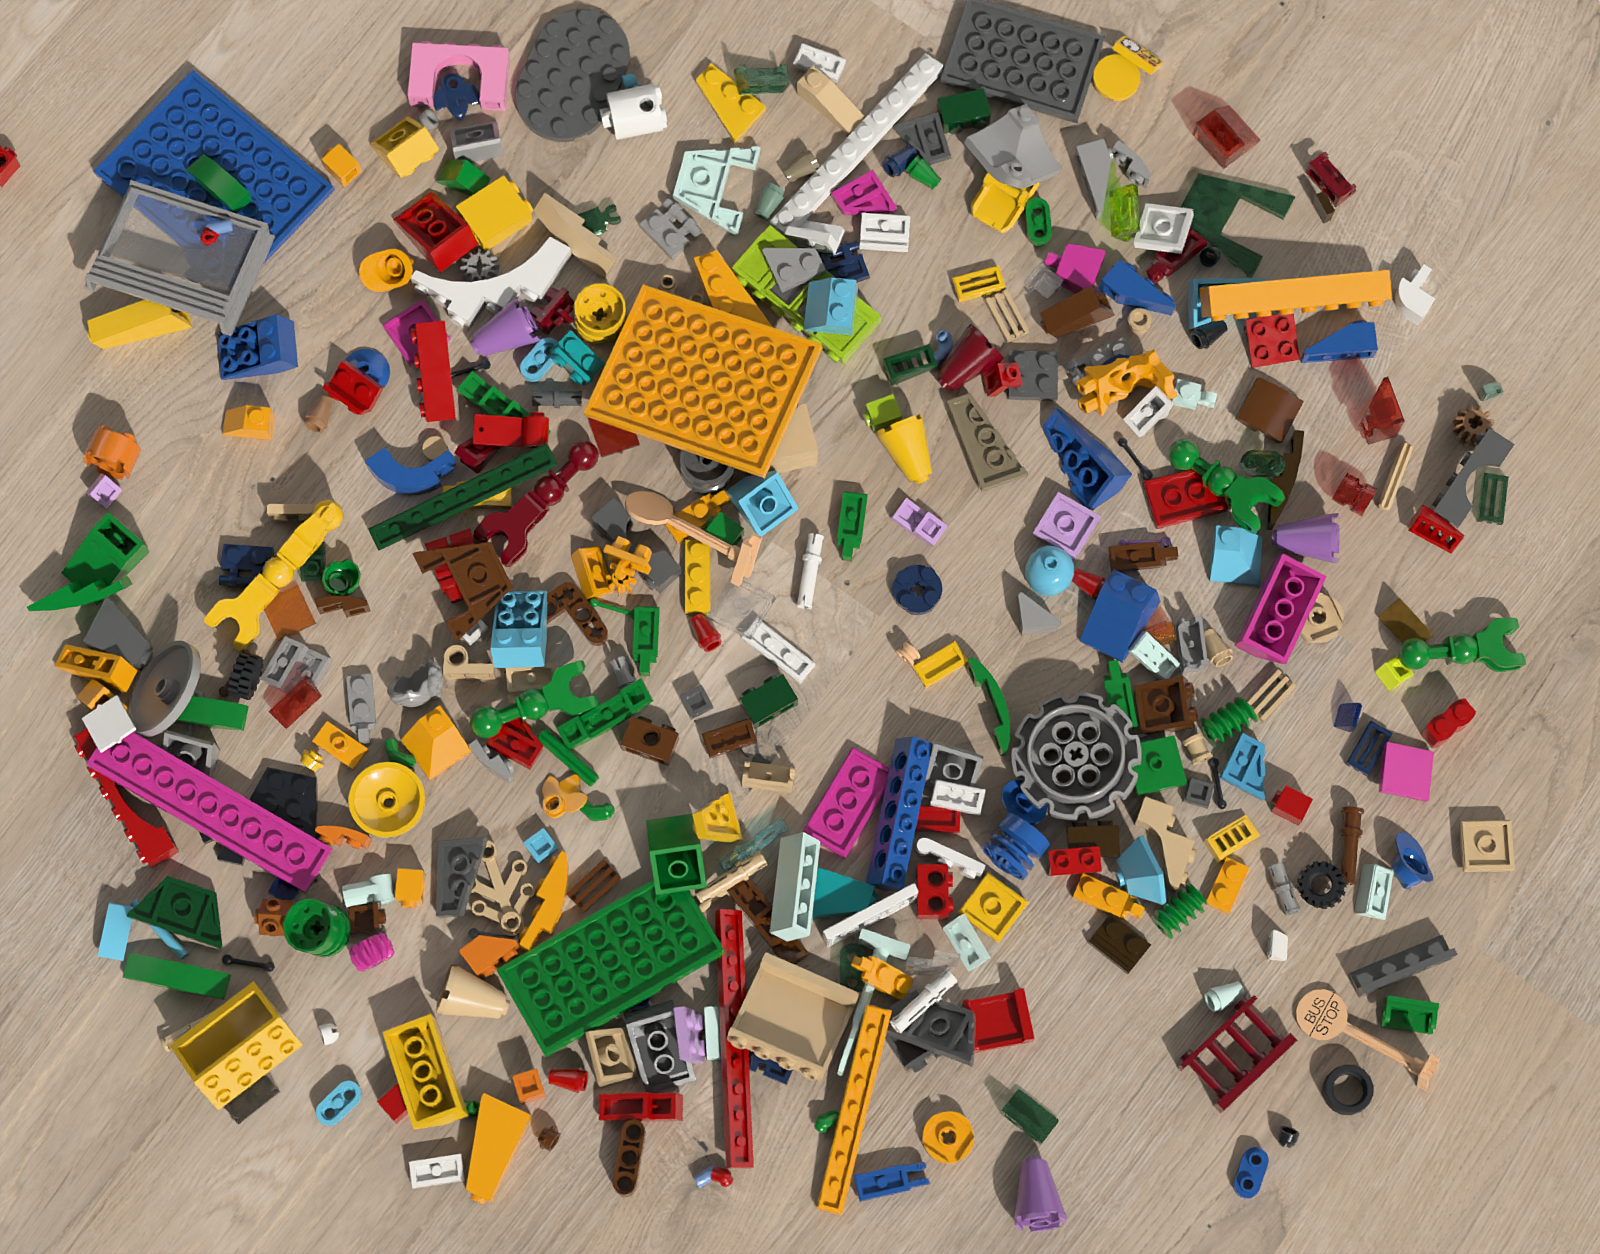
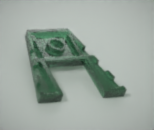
M1199 173L1180 208L1193 209L1194 216L1190 228L1210 243V246L1218 248L1228 258V261L1245 272L1248 278H1252L1263 256L1222 236L1223 229L1240 199L1284 220L1295 200V196Z

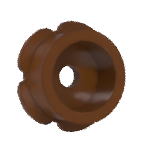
M554 1126L550 1129L545 1127L540 1133L537 1141L540 1142L541 1149L545 1148L551 1151L557 1144L561 1133L556 1131Z

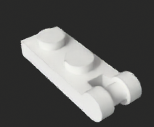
M921 838L917 842L916 853L918 856L923 858L927 856L938 859V864L948 865L950 869L952 866L961 870L960 873L970 879L975 877L981 878L986 866L985 864L928 838Z

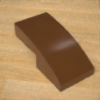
M327 596L315 599L320 615L343 609L346 617L371 612L367 600L357 597Z

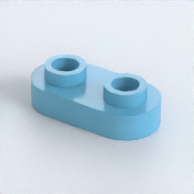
M553 338L542 339L522 360L520 370L525 380L530 382L539 381L555 363L552 360L553 356L546 355L545 351L551 350L558 341ZM535 367L538 370L535 373H530L529 369Z
M353 1081L340 1083L317 1106L316 1117L318 1121L325 1126L338 1124L360 1103L362 1099L361 1088ZM349 1090L353 1091V1098L345 1099V1093ZM328 1109H334L335 1111L334 1116L331 1118L326 1117Z

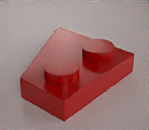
M521 717L502 724L500 731L487 741L488 748L531 770L543 751V745L533 735L531 728L526 721H522Z

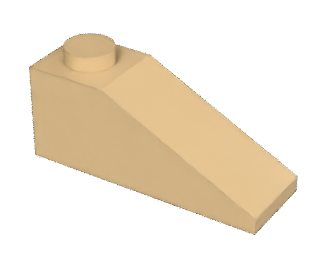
M812 66L797 82V94L847 135H850L866 118L834 82L816 67Z

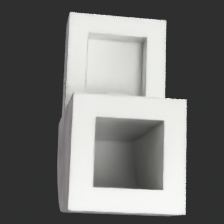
M1425 264L1420 271L1415 269L1408 280L1401 279L1394 296L1395 305L1400 314L1417 326L1435 301V298L1420 289L1432 271Z

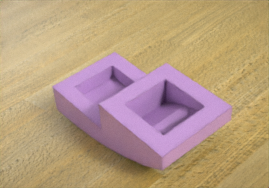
M908 498L902 501L890 518L905 530L932 546L935 545L948 527L932 513L923 511Z

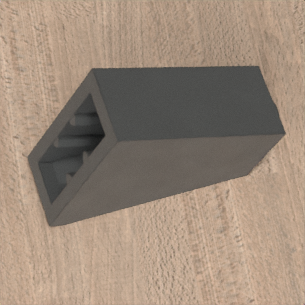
M106 597L83 642L92 650L121 656L134 668L142 671L144 665L147 666L153 656V652H151L152 647L112 600Z

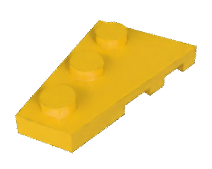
M712 63L696 79V85L718 115L722 125L729 132L734 144L766 110L764 104Z
M731 792L719 796L692 814L694 820L693 829L698 839L731 843L743 840Z

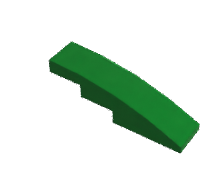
M473 371L469 373L455 390L485 415L520 418L530 416V413L516 401H511L496 387L490 386Z
M126 576L107 586L103 578L81 589L76 580L27 606L28 611H54L78 607L117 593L132 585V582Z
M129 953L123 978L127 980L221 1000L225 999L231 977L230 974L134 953Z

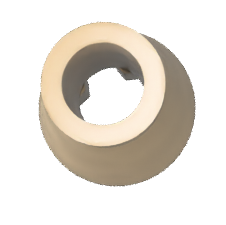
M1214 629L1204 632L1210 663L1216 667L1229 663L1233 659L1232 649Z

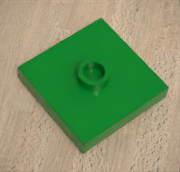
M1175 735L1140 743L1141 765H1136L1132 768L1138 774V780L1135 785L1137 796L1187 785Z

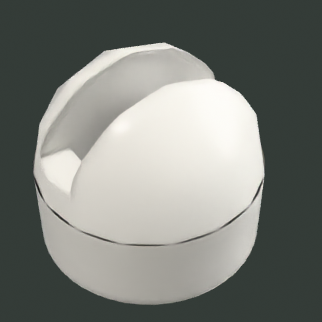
M328 1023L318 1026L324 1046L332 1044L338 1039L339 1032H332L337 1029V1026Z

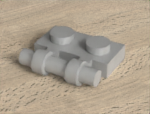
M668 198L663 202V206L668 210L667 213L663 215L656 209L639 226L673 260L690 246V241L686 236L691 233L695 238H698L702 231L697 227L698 223L693 218H689L682 211L683 208L678 203H674ZM675 218L683 225L679 230L671 223Z

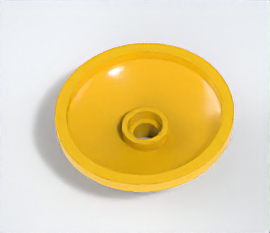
M382 762L369 766L356 777L349 792V809L353 819L362 830L376 837L390 838L406 833L417 824L425 807V791L420 779L411 769L395 762ZM387 800H393L394 803L391 807L385 806Z

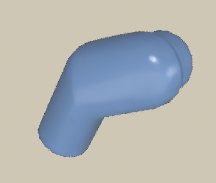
M945 329L938 331L936 334L938 350L934 353L938 366L953 349L952 335Z

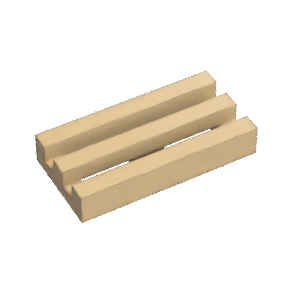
M1007 289L1001 294L997 293L994 297L985 299V303L1007 343L1029 333V329ZM1002 299H1005L1021 331L1016 327ZM993 303H998L1014 334H1009Z
M1279 669L1247 702L1255 711L1258 720L1262 723L1297 687L1296 684L1289 681L1287 676L1284 677ZM1276 679H1279L1281 682L1254 708L1252 705ZM1284 685L1288 687L1263 715L1259 713Z

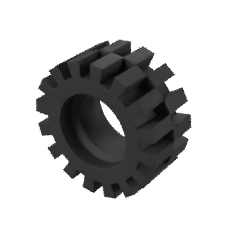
M244 651L240 652L230 674L228 694L251 700V697L254 696V691L256 692L257 684L260 682L259 678L262 675L263 657Z
M1315 861L1313 865L1308 864L1305 866V871L1302 870L1300 872L1301 878L1297 880V883H1299L1297 888L1301 893L1302 899L1315 908L1327 909V907H1334L1336 902L1340 903L1342 901L1340 898L1342 895L1345 896L1344 888H1347V883L1344 881V875L1337 867L1326 861ZM1324 875L1331 880V888L1326 894L1319 895L1313 890V882L1318 876Z

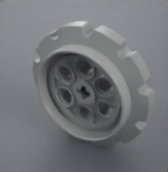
M1076 692L1072 700L1066 699L1064 694H1059L1039 703L1040 713L1038 715L1028 713L1016 731V740L1021 742V745L1012 748L1011 756L1014 775L1016 778L1025 779L1024 783L1020 786L1021 791L1036 808L1040 809L1042 806L1047 805L1050 807V815L1062 820L1077 821L1081 813L1087 814L1088 818L1092 820L1110 813L1115 809L1113 800L1115 798L1125 800L1132 792L1138 780V774L1132 768L1136 765H1141V745L1138 735H1130L1128 733L1132 728L1131 720L1117 705L1113 704L1106 708L1103 706V698L1091 693ZM1061 730H1067L1071 733L1070 737L1066 740H1060L1057 734ZM1086 730H1093L1096 733V737L1092 740H1086L1082 735ZM1053 751L1058 754V758L1055 761L1049 762L1045 760V754ZM1100 751L1108 753L1109 758L1101 762L1096 760L1095 755ZM1080 752L1082 759L1077 758L1073 761L1071 754L1076 755ZM1061 773H1068L1071 778L1067 783H1060L1057 781V776ZM1086 773H1093L1096 776V780L1092 783H1086L1082 780V777Z

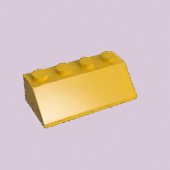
M432 1014L382 1032L413 1129L446 1125L468 1116L438 1021Z

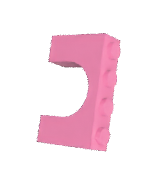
M428 41L412 44L408 87L410 106L434 107L433 97L436 92V83L439 75L452 65L464 64L473 67L482 76L480 91L482 110L506 111L510 65L508 48H504L501 45L481 47L478 44H468L463 46L451 42L433 44Z

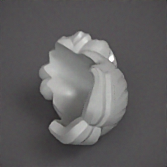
M428 659L427 662L420 663L419 670L415 671L411 677L397 676L387 689L391 701L396 705L419 707L428 703L429 700L439 699L441 697V688L443 687V669L433 659Z

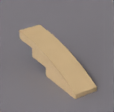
M544 193L533 210L534 213L562 244L571 248V253L601 277L605 278L618 258L598 245L601 238L582 226L585 221L583 218Z

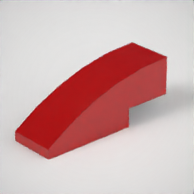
M648 1092L599 1094V1120L629 1121L636 1119L640 1122L683 1121V1095L679 1093L651 1094Z

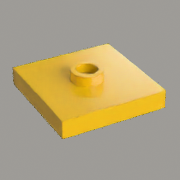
M987 872L957 914L959 916L965 914L974 927L999 944L1029 902Z

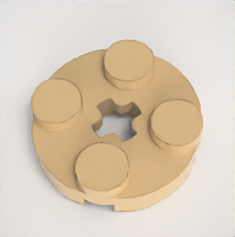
M1324 593L1318 594L1300 633V636L1308 643H1324L1333 639L1343 623L1344 614L1341 605L1333 597L1330 598L1323 595ZM1314 612H1317L1318 615L1323 614L1324 618L1321 624L1312 620Z

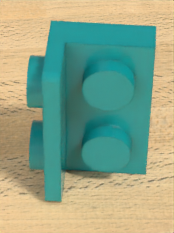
M571 330L549 351L553 356V362L561 368L565 367L571 373L569 375L570 378L578 385L583 384L585 386L590 384L592 378L605 365Z

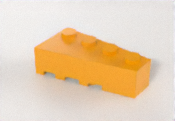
M717 250L694 258V269L709 307L772 327Z

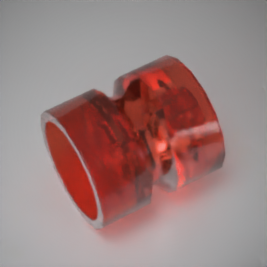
M1347 472L1331 500L1342 506L1348 504L1350 511L1362 517L1378 489L1368 483L1361 485L1359 478Z

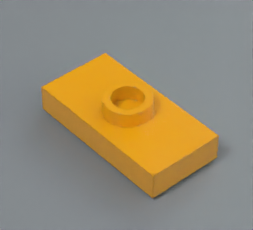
M328 721L312 740L315 745L353 771L369 751L365 746Z

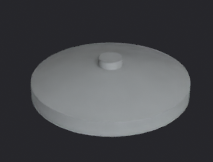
M185 641L171 642L160 649L150 659L147 666L144 667L134 685L128 704V714L137 729L135 730L136 732L144 736L157 735L171 726L184 711L195 691L201 669L200 654L194 646Z

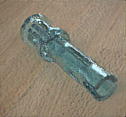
M781 817L777 818L776 821L746 843L735 845L733 851L723 858L719 857L717 859L719 866L725 873L735 867L737 862L741 863L749 859L784 832L788 831L789 828ZM770 832H773L771 835H769L767 838H765V839H764L763 841H761L759 844H756L759 840H761L762 838H764V837H765L766 835H768ZM735 858H738L736 861L730 864L731 861H733Z

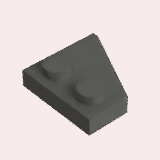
M938 112L894 126L895 132L908 145H912L918 155L924 158L929 165L952 159Z

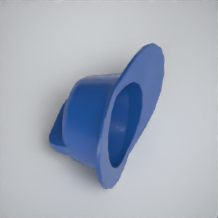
M1400 832L1395 838L1398 854L1392 863V869L1404 889H1409L1422 881L1431 882L1433 874L1428 866L1422 847L1411 835Z

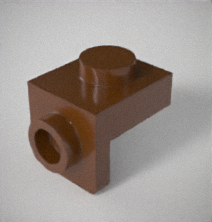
M373 902V905L349 907L351 933L382 931V924H386L385 908H381L378 902Z

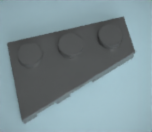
M487 838L438 841L437 917L464 916L486 848Z

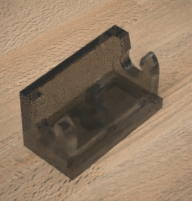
M265 1074L223 1106V1108L228 1111L230 1117L239 1125L280 1093V1091L268 1075Z

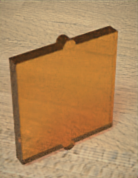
M299 585L283 592L279 591L264 609L278 641L282 640L285 636L299 635L300 631L316 624Z

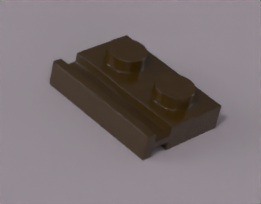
M1110 913L1088 941L1089 945L1127 975L1151 946L1149 942L1112 913Z

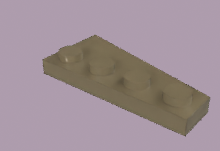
M971 393L947 401L948 409L981 492L1028 476L1026 469L1021 466L1013 451L1002 440V436L997 429H994L987 415Z

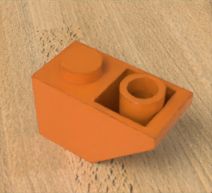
M479 935L461 948L459 952L478 978L483 976L487 978L496 972V966L501 962L505 961L507 963L518 955L517 950L520 949V946L513 939Z

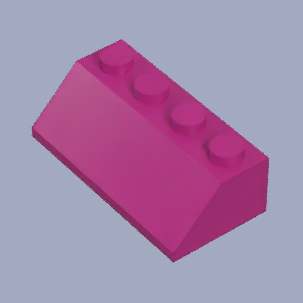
M1281 554L1274 559L1234 646L1256 658L1287 664L1327 576L1285 554Z

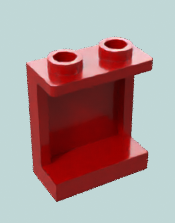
M1024 988L1001 995L975 1000H963L962 1008L973 1011L976 1017L974 1053L1034 1041L1035 1037Z

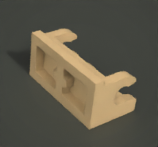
M745 761L742 787L785 793L793 792L795 767Z

